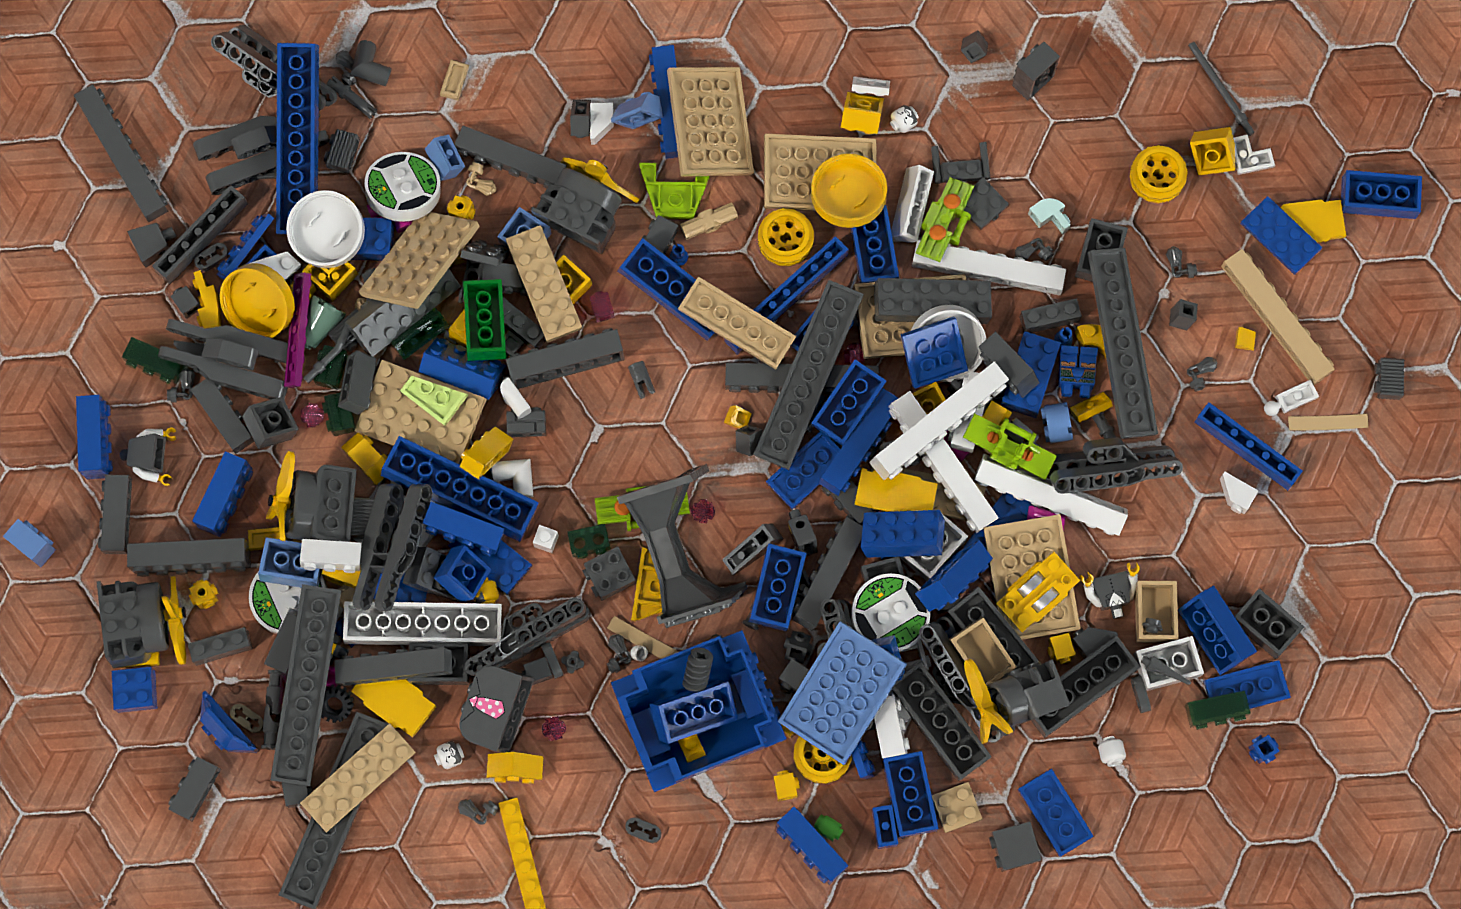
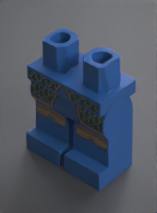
M1061 345L1059 350L1058 387L1061 388L1062 397H1072L1073 389H1080V398H1090L1091 391L1095 385L1098 348L1080 347L1078 353V346Z

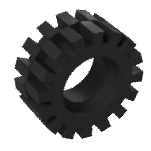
M334 684L326 687L321 718L327 717L326 721L329 722L332 719V723H336L337 720L342 722L343 719L348 717L354 706V703H352L354 698L350 697L352 694L350 691L346 692V687L341 689V685L335 687ZM332 697L340 699L342 708L339 710L330 708L328 700Z

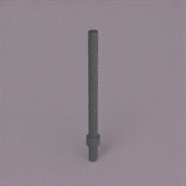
M1190 43L1188 45L1235 115L1238 125L1243 127L1248 136L1254 134L1255 131L1247 121L1248 117L1246 114L1241 112L1196 43Z

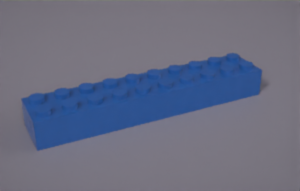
M277 43L276 234H287V220L294 205L304 196L318 191L319 45Z

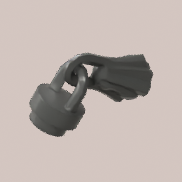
M342 50L336 54L337 64L351 70L354 59L348 51ZM345 71L342 74L341 81L345 85L350 86L356 83L355 76L350 75L349 72Z
M1036 238L1025 245L1018 246L1015 250V257L1027 260L1034 251L1039 249L1038 256L1047 261L1054 253L1051 246L1045 247L1043 241L1040 238Z
M1172 246L1167 250L1166 256L1170 262L1174 277L1178 278L1182 274H1188V278H1194L1197 275L1196 264L1187 263V269H1182V251L1179 248ZM1177 266H1178V269H1179V270L1176 271V273H1175V268H1174V267H1177Z
M1206 357L1200 363L1187 369L1188 376L1193 379L1189 385L1195 392L1205 388L1204 378H1197V375L1214 372L1217 368L1218 363L1214 358Z
M185 368L181 371L179 378L182 392H177L176 387L167 389V401L177 403V397H183L185 400L192 398L193 393L190 389L193 388L196 376L193 370ZM185 389H189V394L185 393Z
M613 634L608 640V646L615 651L620 660L616 661L614 658H611L606 665L611 673H618L621 671L619 665L630 663L631 655L627 651L623 636ZM625 652L627 657L623 658L621 654Z
M471 799L461 800L458 805L460 814L470 817L480 825L487 822L486 816L489 813L495 816L499 808L491 800L483 804V807L486 809L484 814L478 810ZM477 814L481 816L480 820L476 818Z

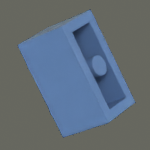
M450 135L434 138L425 148L430 161L438 170L440 181L455 178L465 168Z

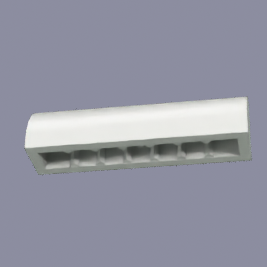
M921 165L906 168L891 229L893 239L903 242H917L934 171Z

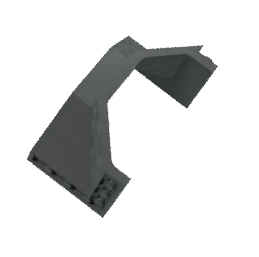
M707 464L689 469L675 478L630 491L617 497L619 505L623 503L626 505L645 537L660 584L662 613L657 616L659 624L664 623L666 628L719 613L724 608L732 606L748 589L746 581L721 588L693 572L689 567L676 528V519L689 484L709 472Z

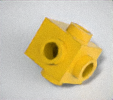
M455 195L454 199L450 200L447 206L449 216L468 220L473 219L476 211L473 201L464 195H461V197Z
M199 580L193 583V587L189 588L191 592L189 598L192 604L197 605L200 609L210 608L219 601L216 596L219 593L215 584H211L208 580Z

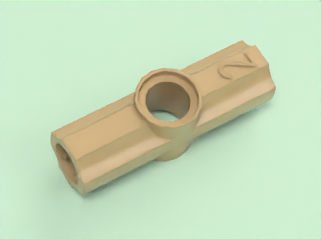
M731 202L715 210H705L698 217L681 223L680 227L684 237L688 240L704 232L707 234L714 232L721 225L738 219V215Z

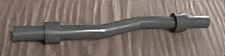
M370 299L368 302L365 301V302L360 306L361 309H362L364 306H366L369 302H371L373 299ZM346 325L335 347L320 362L317 361L313 365L314 368L303 378L308 384L319 373L321 374L326 369L325 367L342 351L350 333Z

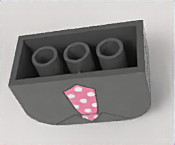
M489 666L481 669L474 677L473 683L469 685L467 700L461 707L462 715L459 725L464 738L469 742L496 752H510L535 678L507 668Z

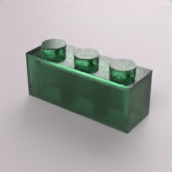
M434 307L390 344L397 354L405 360L447 329L449 324Z
M131 337L122 355L123 360L126 362L125 365L136 369V367L143 369L142 372L151 377L157 375L161 381L170 384V382L177 384L179 374L184 370L185 365L158 357L159 348Z
M1245 690L1185 704L1190 728L1196 727V730L1208 728L1207 724L1215 723V726L1227 724L1226 720L1234 719L1235 722L1246 720V716L1251 714Z

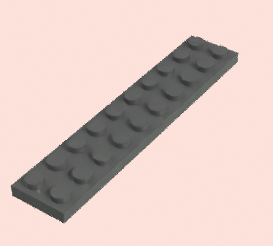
M1125 248L1091 250L1088 252L1120 438L1157 435L1158 429Z
M828 279L754 452V456L790 470L862 301L863 293Z
M302 584L271 781L310 786L342 590Z
M356 712L329 777L388 724ZM362 801L327 833L311 817L279 892V896L308 908L317 909Z

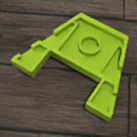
M639 163L656 218L658 215L665 219L695 218L710 176H695V182H656V163Z

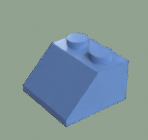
M644 92L637 98L627 99L625 103L618 105L611 118V122L635 129L663 118L660 97L651 92Z

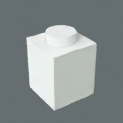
M539 525L533 540L534 547L553 553L559 537L558 531Z

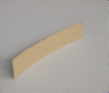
M1368 415L1289 416V430L1368 428Z
M616 616L612 618L607 629L623 636V638L633 644L646 647L648 652L661 659L679 652Z

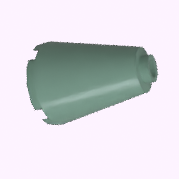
M313 295L307 313L308 324L306 326V344L304 347L309 350L316 348L328 336V333L345 318L346 313L342 310H337L334 305Z

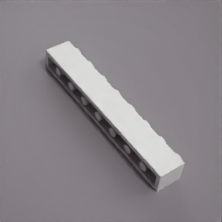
M917 240L915 252L918 248L920 240ZM948 244L941 262L914 253L912 267L952 275L965 274L967 278L991 281L993 283L1059 296L1063 290L1066 269L1057 264L1049 266L1044 265L1041 261L1028 262L1020 257H1014L1013 259L1006 257L1004 254L997 253L992 255L984 250L972 251L964 246H959L958 248L951 247L950 244Z
M911 391L888 406L890 408V415L893 419L899 421L901 424L900 429L903 433L927 415ZM942 439L937 444L932 442L933 446L922 455L924 464L927 467H931L935 480L938 483H942L945 487V494L949 499L954 500L958 513L964 515L968 520L966 523L970 530L978 533L984 529L983 527H987L997 520L998 516L946 441Z
M983 454L975 473V480L978 484L985 487L989 485L1003 494L1007 492L1021 501L1025 499L1036 507H1046L1054 514H1064L1072 521H1082L1090 528H1100L1108 535H1120L1128 517V509L1084 492L1060 494L1055 491L1050 479L1046 478L1044 480L1019 467L1012 470L989 458V455Z

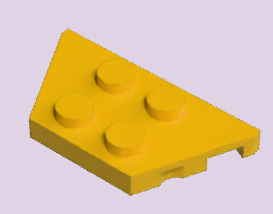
M642 547L632 622L662 613L659 579L650 552Z

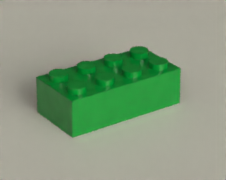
M502 279L463 281L467 361L506 359Z

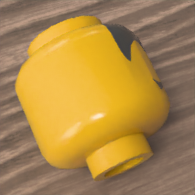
M486 577L474 598L475 603L496 604L495 601L499 598L496 582L488 580V577Z

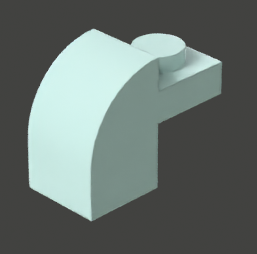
M1043 199L1029 209L1028 215L1038 228H1041L1051 220L1062 235L1070 228L1068 216L1062 214L1065 205L1059 200Z

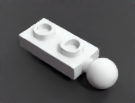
M1309 380L1276 395L1277 402L1268 401L1264 406V411L1269 416H1275L1278 414L1279 409H1282L1285 414L1317 399L1319 395L1312 381Z

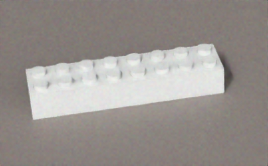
M994 361L878 453L869 463L883 480L888 477L890 480L903 470L902 466L907 468L918 458L917 454L922 456L933 446L932 442L937 444L948 434L947 430L952 432L962 423V418L964 421L977 411L976 407L980 409L992 399L991 395L996 397L1007 387L1005 383L1009 380L1008 377Z
M344 601L343 641L344 644L409 645V642L469 643L470 646H492L501 639L502 604L394 602L393 608L390 611H378L374 602H372L368 610H356L353 602Z

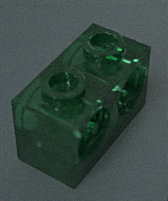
M605 524L567 532L573 558L584 559L588 557V554L596 553V555H602L607 550H611ZM598 536L604 538V542L600 545L593 542ZM579 540L585 542V546L581 549L575 547V543Z

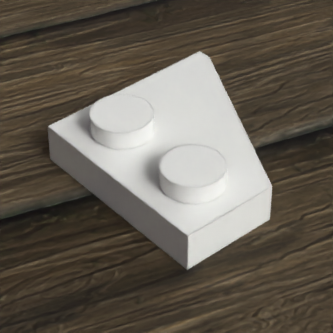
M288 252L251 262L272 268L285 281L301 267V264Z

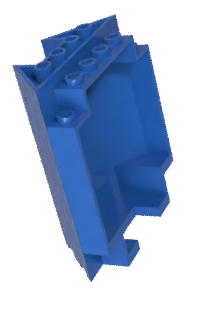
M743 630L724 638L718 636L635 669L632 671L633 674L611 682L625 722L654 792L787 739L781 724L778 722V718L781 717L780 711L777 706L773 707L771 702L774 699L770 688L766 689L765 687L766 677L763 670H758L756 664L759 663L755 652L751 653ZM700 647L709 650L713 655L708 683L717 680L729 682L733 699L736 702L738 720L698 733L697 736L706 756L687 763L678 741L669 744L659 741L650 703L688 691L683 686L688 656L691 654V649Z

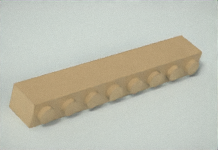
M1241 249L1225 260L1221 266L1307 380H1311L1313 385H1316L1334 371L1333 362L1330 358L1324 356L1321 346L1317 342L1314 343L1308 329L1302 327L1298 322L1297 315L1287 308L1284 298L1277 295L1274 285L1271 282H1267L1263 271L1254 265L1251 255Z

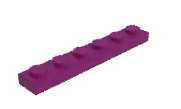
M305 272L294 275L293 297L295 310L289 328L284 387L288 388L300 387L303 380L302 368L305 360L304 346L306 344L305 335L308 324L307 313L310 304L309 291L311 288V274Z

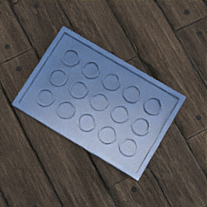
M840 621L778 722L845 765L904 671L907 663Z

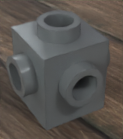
M792 631L791 637H786L784 648L787 650L784 659L790 661L794 659L798 663L803 664L806 655L810 656L813 644H810L811 636L803 632Z

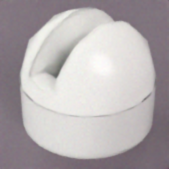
M636 645L631 649L630 654L634 660L644 661L647 658L648 651L646 647Z

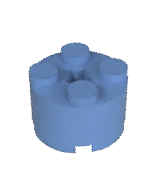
M1067 402L1046 405L1044 408H1041L1043 424H1047V426H1044L1046 443L1050 442L1051 444L1073 440Z

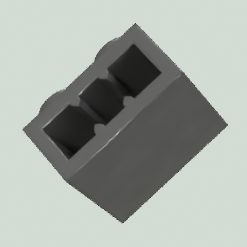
M619 547L584 563L585 569L582 570L587 581L591 579L594 585L591 589L595 597H600L601 601L636 584V580Z
M1031 821L993 831L991 837H989L990 846L992 849L995 848L997 854L994 857L996 866L1001 868L1002 872L1042 860Z

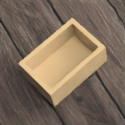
M1177 581L1136 582V642L1168 643L1178 640ZM1146 618L1157 619L1161 621L1163 630L1157 633H1149L1143 628L1142 623H1145Z
M980 617L949 638L964 662L968 659H972L975 662L986 685L999 680L1004 674L1016 668V665L983 617Z

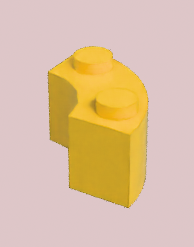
M1086 324L1077 326L1075 335L1080 347L1098 348V352L1103 354L1106 359L1101 325Z
M358 432L341 448L377 485L385 478L381 476V470L388 457L384 453L380 455L372 447L373 441L367 435L363 437Z

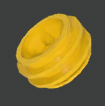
M1157 145L1147 147L1137 155L1131 165L1129 178L1132 188L1139 197L1148 202L1159 204L1169 202L1180 194L1186 184L1188 171L1184 159L1178 152L1170 147ZM1154 162V166H1148L1147 163ZM1143 172L1147 174V178L1143 177ZM1173 172L1175 178H1171L1169 173Z
M782 208L771 212L762 220L758 228V245L762 255L769 262L778 266H793L801 263L809 256L813 248L814 230L811 222L803 213L794 209ZM786 224H791L793 227L787 228ZM778 226V231L775 232L772 230L774 227ZM802 232L803 236L798 238L796 233ZM785 238L790 239V240H787L786 243H784V242L781 241V240H784ZM774 239L776 243L772 245L769 240Z
M798 737L794 745L793 759L797 770L804 778L814 783L828 784L838 780L847 772L852 761V754L846 764L843 765L827 754L825 757L819 756L818 752H820V749L811 745L802 737ZM806 752H811L812 757L810 759L805 758L804 754ZM831 761L836 764V767L833 769L828 766V763ZM817 763L821 765V769L818 771L814 769V765Z

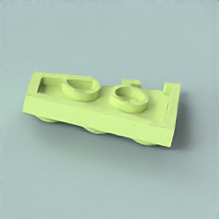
M411 376L400 390L445 426L468 397L466 393Z

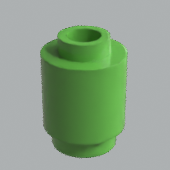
M821 814L814 825V828L820 835L832 842L834 839L839 840L844 831L841 829V823L827 815L823 816Z

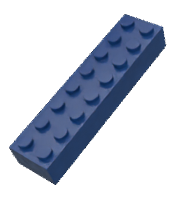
M401 436L397 438L381 470L382 477L408 489L412 484L430 485L433 492L431 500L447 508L504 528V535L521 542L539 502L489 478L482 476L477 479L462 469L459 464Z

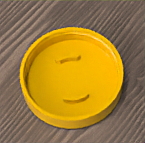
M841 154L831 157L823 162L814 173L811 184L813 206L824 220L833 225L846 228L863 226L873 221L885 206L887 197L885 175L876 163L864 156Z
M250 263L237 268L224 279L220 289L221 308L232 327L273 338L288 327L294 316L295 303L289 285L278 272L266 265Z

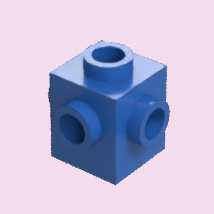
M1260 735L1252 740L1253 744L1249 747V754L1255 762L1257 761L1260 764L1264 761L1268 764L1276 759L1275 754L1279 752V746L1273 737L1271 738L1270 735H1267L1263 738ZM1260 747L1265 749V754L1262 753Z

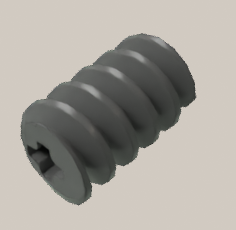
M700 647L691 649L683 679V686L687 690L697 692L707 687L713 662V655L709 650Z

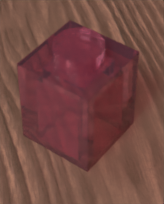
M599 291L589 297L596 323L615 318L608 292Z

